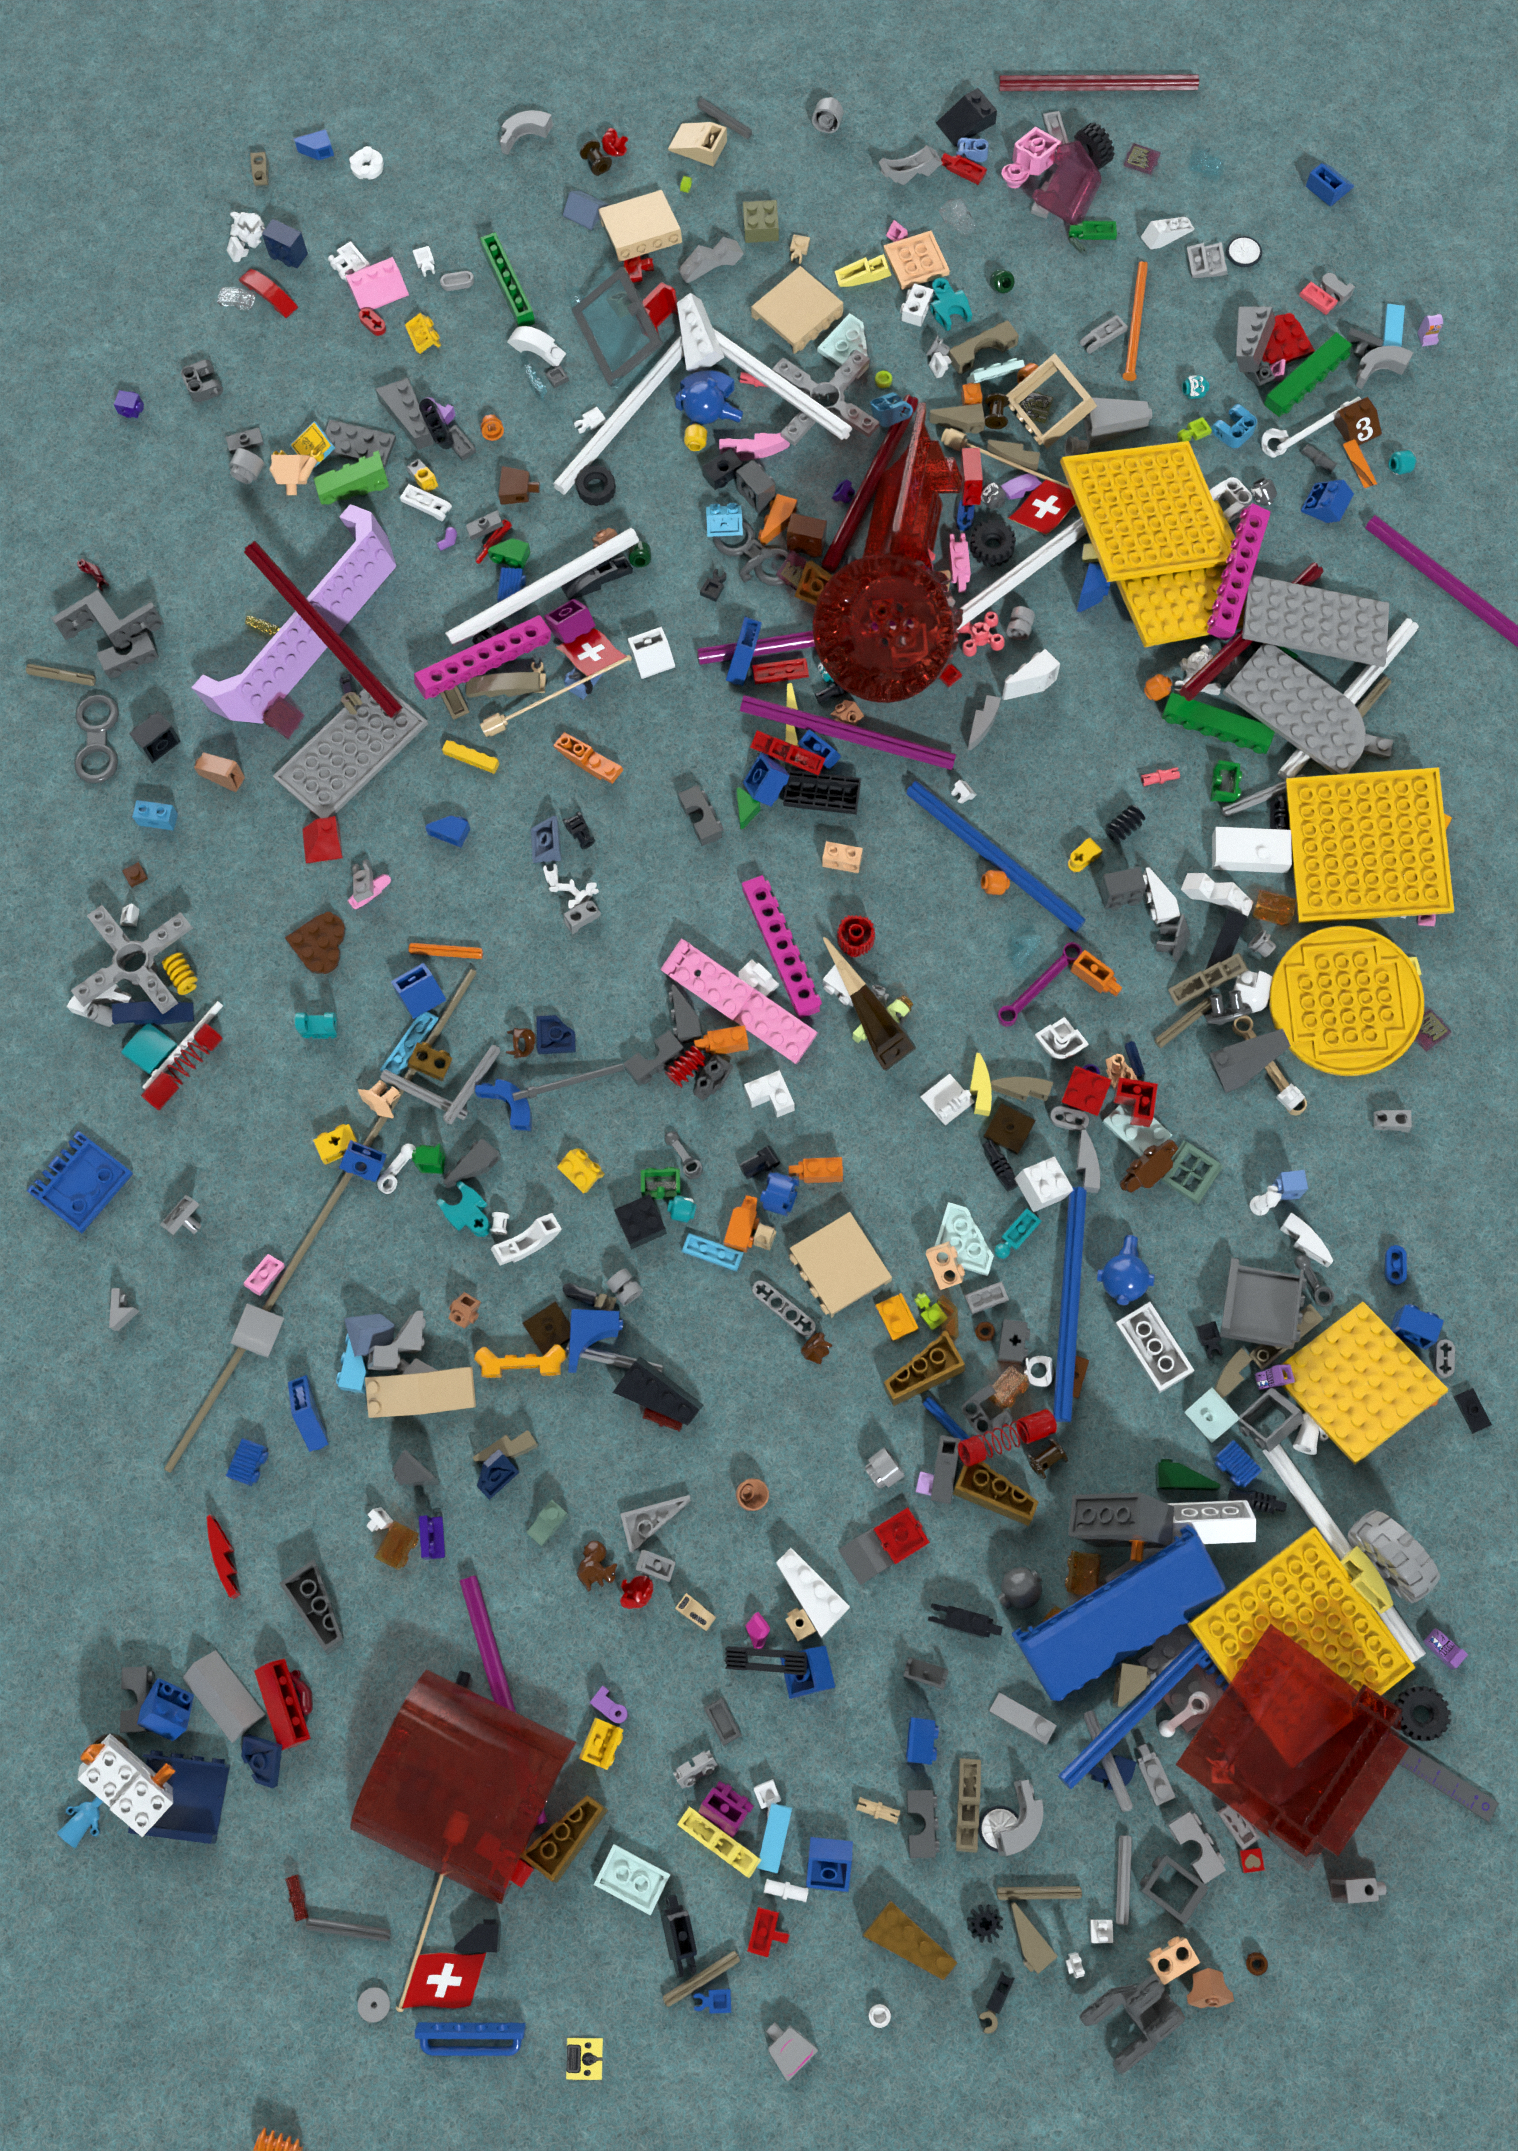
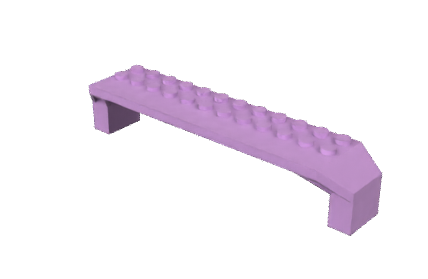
M351 504L340 515V519L356 541L307 597L308 601L338 634L396 567L388 536L373 514ZM295 611L242 674L220 682L202 675L192 686V689L205 705L216 714L232 721L263 724L264 713L269 709H273L278 701L281 702L327 649V646Z

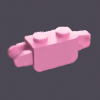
M965 533L960 534V542H955L954 534H949L951 583H957L958 593H965L966 582L970 581L971 574L968 541L966 542Z

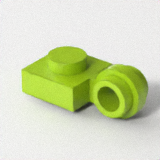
M1201 417L1188 423V430L1182 429L1177 433V440L1179 442L1190 441L1191 436H1193L1195 441L1210 435L1212 429L1205 419Z
M925 1293L916 1295L914 1301L920 1309L925 1308V1311L920 1316L931 1331L948 1320V1317L937 1303L929 1307L930 1299Z

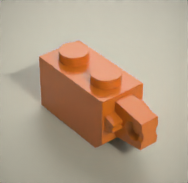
M1086 950L1073 963L1071 972L1100 994L1102 992H1110L1117 996L1122 990V987L1116 983L1117 979L1114 977L1115 973L1113 970Z
M745 1025L707 1031V1035H704L703 1039L694 1040V1045L699 1051L706 1050V1053H711L712 1056L714 1054L721 1055L749 1050Z
M842 1157L803 1159V1161L798 1162V1165L788 1166L789 1176H799V1180H804V1183L843 1182Z
M746 1195L741 1207L733 1209L724 1239V1246L746 1253L748 1247L752 1248L754 1243L752 1233L754 1229L757 1230L760 1222L756 1211L757 1198Z

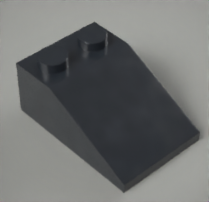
M977 88L964 95L936 122V125L955 147L959 139H969L996 124L997 110L981 90Z

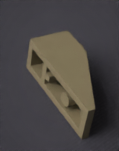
M982 403L930 410L929 422L965 433H979L984 431L985 426Z
M1012 1902L1010 1904L1021 1953L1025 1958L1023 1964L1030 1972L1034 1970L1039 1974L1058 1956L1016 1903Z

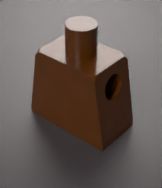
M502 466L498 494L500 504L529 502L530 493H540V482H531L530 472Z

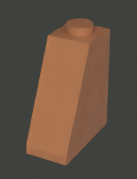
M203 753L195 762L194 768L198 775L231 791L237 792L245 779L239 765L233 760Z

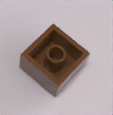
M792 513L787 529V550L795 554L804 553L810 557H822L826 542L827 521Z

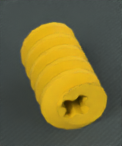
M180 952L166 957L162 961V965L170 977L173 986L177 989L178 994L186 995L196 989L197 985L195 983L198 979L194 976V972L190 970L191 967L187 964V960L183 958V953Z

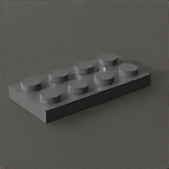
M329 420L325 434L335 446L330 455L359 461V458L364 456L366 458L374 456L373 452L379 450L384 467L387 465L396 441L395 435Z

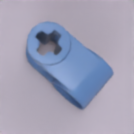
M961 138L958 140L956 156L960 155L963 157V153H965L964 158L970 161L984 162L987 160L988 142L985 139Z

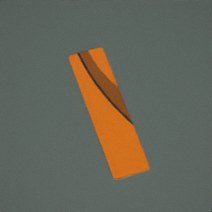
M1356 440L1344 443L1343 446L1364 488L1376 485L1377 482Z

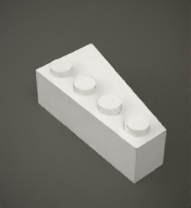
M690 293L678 301L677 306L686 370L696 373L706 371L723 359L724 355L702 300Z
M790 1548L776 1562V1565L806 1612L818 1635L822 1638L850 1609V1606Z

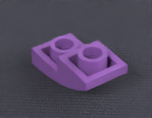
M1028 473L1006 482L1001 487L1006 492V497L1010 500L1024 497L1026 491L1035 490L1042 483L1035 475Z

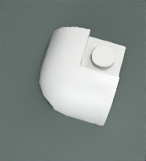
M1246 971L1236 977L1233 990L1241 991L1243 1006H1250L1253 1011L1251 1013L1263 1010L1269 1003L1273 977L1262 971L1258 973Z
M1065 1017L1035 1034V1039L1045 1052L1056 1059L1063 1060L1072 1057L1089 1045L1078 1029L1074 1030Z

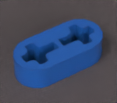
M962 500L958 507L957 527L961 531H968L973 524L975 505H969L968 512H964L965 505H963ZM963 517H967L966 525H963Z

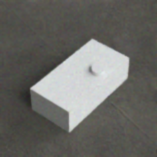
M1216 827L1212 834V870L1287 873L1292 865L1291 830Z
M1151 1302L1116 1322L1115 1326L1158 1393L1163 1392L1194 1372L1193 1367Z
M1247 1500L1168 1503L1174 1506L1171 1543L1175 1542L1174 1537L1178 1536L1180 1538L1182 1536L1180 1529L1187 1525L1191 1526L1198 1533L1203 1544L1256 1542V1518Z

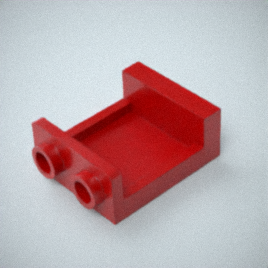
M662 282L642 301L656 330L671 313L679 316L676 291L672 286ZM636 314L642 333L648 337L638 315Z

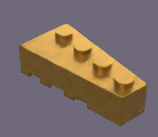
M812 560L806 562L794 597L859 624L864 622L871 604Z
M979 1462L970 1467L964 1464L953 1491L955 1496L1027 1526L1030 1525L1039 1501L1021 1488L1009 1482L1006 1477L991 1469L985 1462Z
M587 1795L519 1856L550 1881L558 1883L608 1809L593 1797Z
M891 1900L862 1934L869 1940L942 1980L948 1976L957 1964L945 1950Z

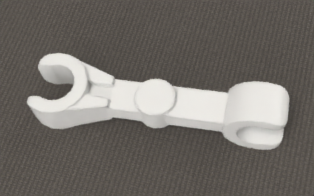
M1176 681L1174 686L1182 687L1185 683L1183 681ZM1219 683L1208 684L1200 692L1219 695L1221 685ZM1175 689L1174 693L1180 694L1179 691L1181 689Z

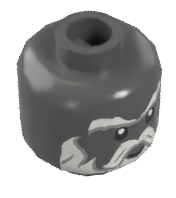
M1264 477L1253 483L1251 492L1255 502L1264 506L1272 504L1274 502L1273 499L1277 496L1273 481Z
M989 482L982 487L981 500L989 509H999L1005 504L1006 492L998 483Z

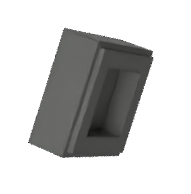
M561 366L545 373L554 389L569 381V377Z

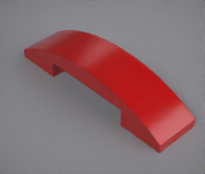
M250 269L238 279L247 288L253 289L272 304L274 309L285 318L298 308L281 288L256 270Z

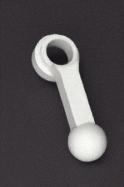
M403 1145L400 1154L383 1172V1175L379 1177L377 1185L381 1192L389 1194L396 1189L397 1179L395 1176L406 1162L412 1158V1152L416 1150L414 1145ZM389 1179L388 1184L383 1187L384 1181Z
M1204 1692L1193 1693L1189 1698L1188 1706L1171 1720L1160 1722L1158 1727L1160 1734L1164 1737H1171L1175 1733V1728L1190 1716L1206 1713L1211 1706L1208 1695ZM1194 1699H1200L1204 1704V1708H1197L1194 1705Z

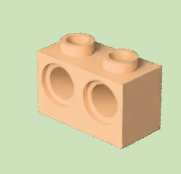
M826 841L822 867L859 873L863 848Z
M950 1241L927 1249L926 1256L940 1290L963 1282L965 1271L962 1264H958L956 1259L958 1257L955 1246H951ZM944 1252L948 1255V1258L942 1260L938 1257V1253ZM951 1270L955 1273V1277L949 1278L945 1272Z
M1179 1936L1172 1938L1167 1942L1169 1946L1163 1950L1160 1947L1149 1953L1151 1957L1146 1959L1154 1974L1164 1985L1200 1963L1188 1940L1184 1937L1179 1938ZM1184 1947L1186 1956L1184 1959L1179 1960L1176 1956V1951L1178 1948ZM1165 1958L1168 1962V1967L1166 1970L1160 1971L1158 1962L1160 1959Z

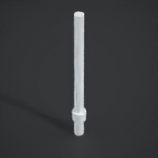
M1357 397L1350 402L1343 403L1334 412L1279 444L1277 449L1283 451L1334 420L1338 410L1361 400V398Z
M217 1001L163 1064L150 1074L151 1077L142 1086L144 1090L153 1083L161 1072L165 1073L168 1070L167 1065H172L175 1062L174 1057H179L181 1055L180 1050H185L188 1047L187 1042H192L195 1039L194 1035L204 1024H208L223 1007L220 1002Z

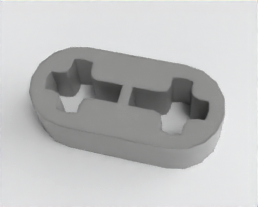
M1444 1339L1435 1345L1434 1372L1440 1378H1447L1454 1373L1455 1346L1450 1340ZM1444 1344L1446 1345V1348H1449L1450 1350L1446 1352L1445 1357L1444 1351L1440 1350V1347H1442ZM1444 1361L1445 1367L1449 1368V1371L1445 1372V1374L1439 1368L1444 1364Z

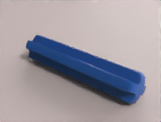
M929 1396L923 1401L926 1409L954 1438H959L961 1441L970 1438L932 1397Z

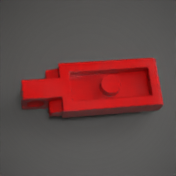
M944 153L941 157V165L946 167L947 170L977 185L980 184L987 173L985 167L960 155L952 157Z

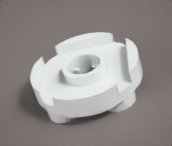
M369 146L357 151L349 159L352 173L359 179H374L383 171L384 162L381 154ZM370 162V165H369V166H368V165L363 166L364 163Z

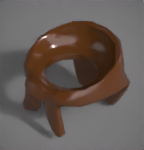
M514 1028L507 1031L508 1034L513 1035L514 1051H506L507 1054L515 1055L514 1058L517 1059L519 1057H527L532 1053L536 1037L531 1029ZM519 1038H523L525 1040L524 1051H521L519 1049Z
M824 1333L814 1334L803 1345L801 1354L806 1360L821 1364L822 1358L829 1354L828 1348L832 1347V1344L824 1340Z

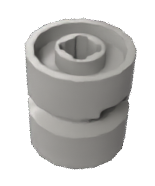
M1022 606L1013 608L1010 617L1011 621L1006 631L1009 637L1020 641H1025L1029 638L1031 626L1035 618L1033 610Z
M626 1268L618 1271L606 1283L613 1293H617L616 1297L623 1306L631 1303L643 1292L637 1281H632L633 1276Z

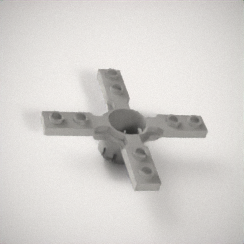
M855 350L841 365L830 382L817 384L811 380L810 375L784 358L772 369L816 402L819 396L820 400H827V395H829V400L834 405L824 408L869 438L879 427V421L852 403L847 404L844 402L843 392L870 363V358L858 350ZM800 411L781 432V437L795 446L816 421Z
M103 905L87 915L115 953L112 958V965L107 968H101L71 990L83 1007L123 978L129 982L132 981V985H140L162 1014L178 1004L155 974L157 973L158 966L155 965L154 956L193 929L181 912L150 933L149 938L144 942L130 941ZM137 953L146 955V961L140 969L134 972L125 971L126 962L137 955Z

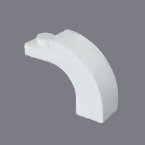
M553 1213L537 1218L526 1231L518 1236L493 1245L491 1251L499 1265L511 1261L515 1263L547 1245L562 1229Z

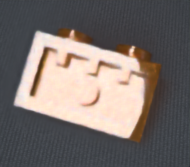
M1259 889L1252 917L1288 927L1294 915L1296 899Z

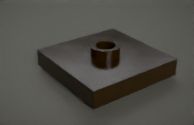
M1001 1103L983 1137L993 1140L995 1144L1018 1155L1036 1120Z
M556 1301L522 1323L543 1356L554 1345L558 1344L561 1346L570 1340V1322Z

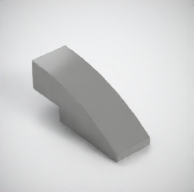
M987 695L984 710H976L968 750L974 749L989 732L997 716L1001 698Z
M1081 1130L1076 1172L1084 1173L1082 1185L1084 1190L1098 1193L1100 1189V1170L1097 1154L1087 1131Z

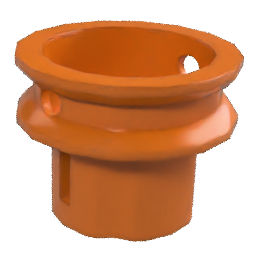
M486 415L481 424L482 435L487 440H497L504 433L503 424L495 415Z

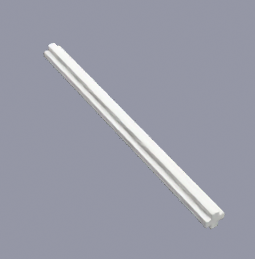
M713 328L725 357L841 440L847 439L850 436L849 432L852 430L850 425Z
M679 337L556 479L553 484L557 491H560L563 495L568 492L577 481L580 472L592 464L684 356L682 337Z
M1082 517L927 633L929 635L927 637L928 640L933 642L935 646H938L1088 533Z
M629 528L449 630L445 634L451 645L455 647L638 543L639 538L636 536V532L634 529Z
M1407 618L1387 641L1385 666L1380 667L1368 664L1343 695L1355 705L1419 628L1418 624ZM1297 748L1279 770L1278 776L1284 779V781H1286V778L1295 777L1311 757Z
M1278 1444L1270 1453L1266 1449L1263 1450L1267 1459L1340 1561L1347 1552L1353 1549L1281 1445ZM1393 1606L1382 1614L1374 1608L1412 1663L1426 1654Z

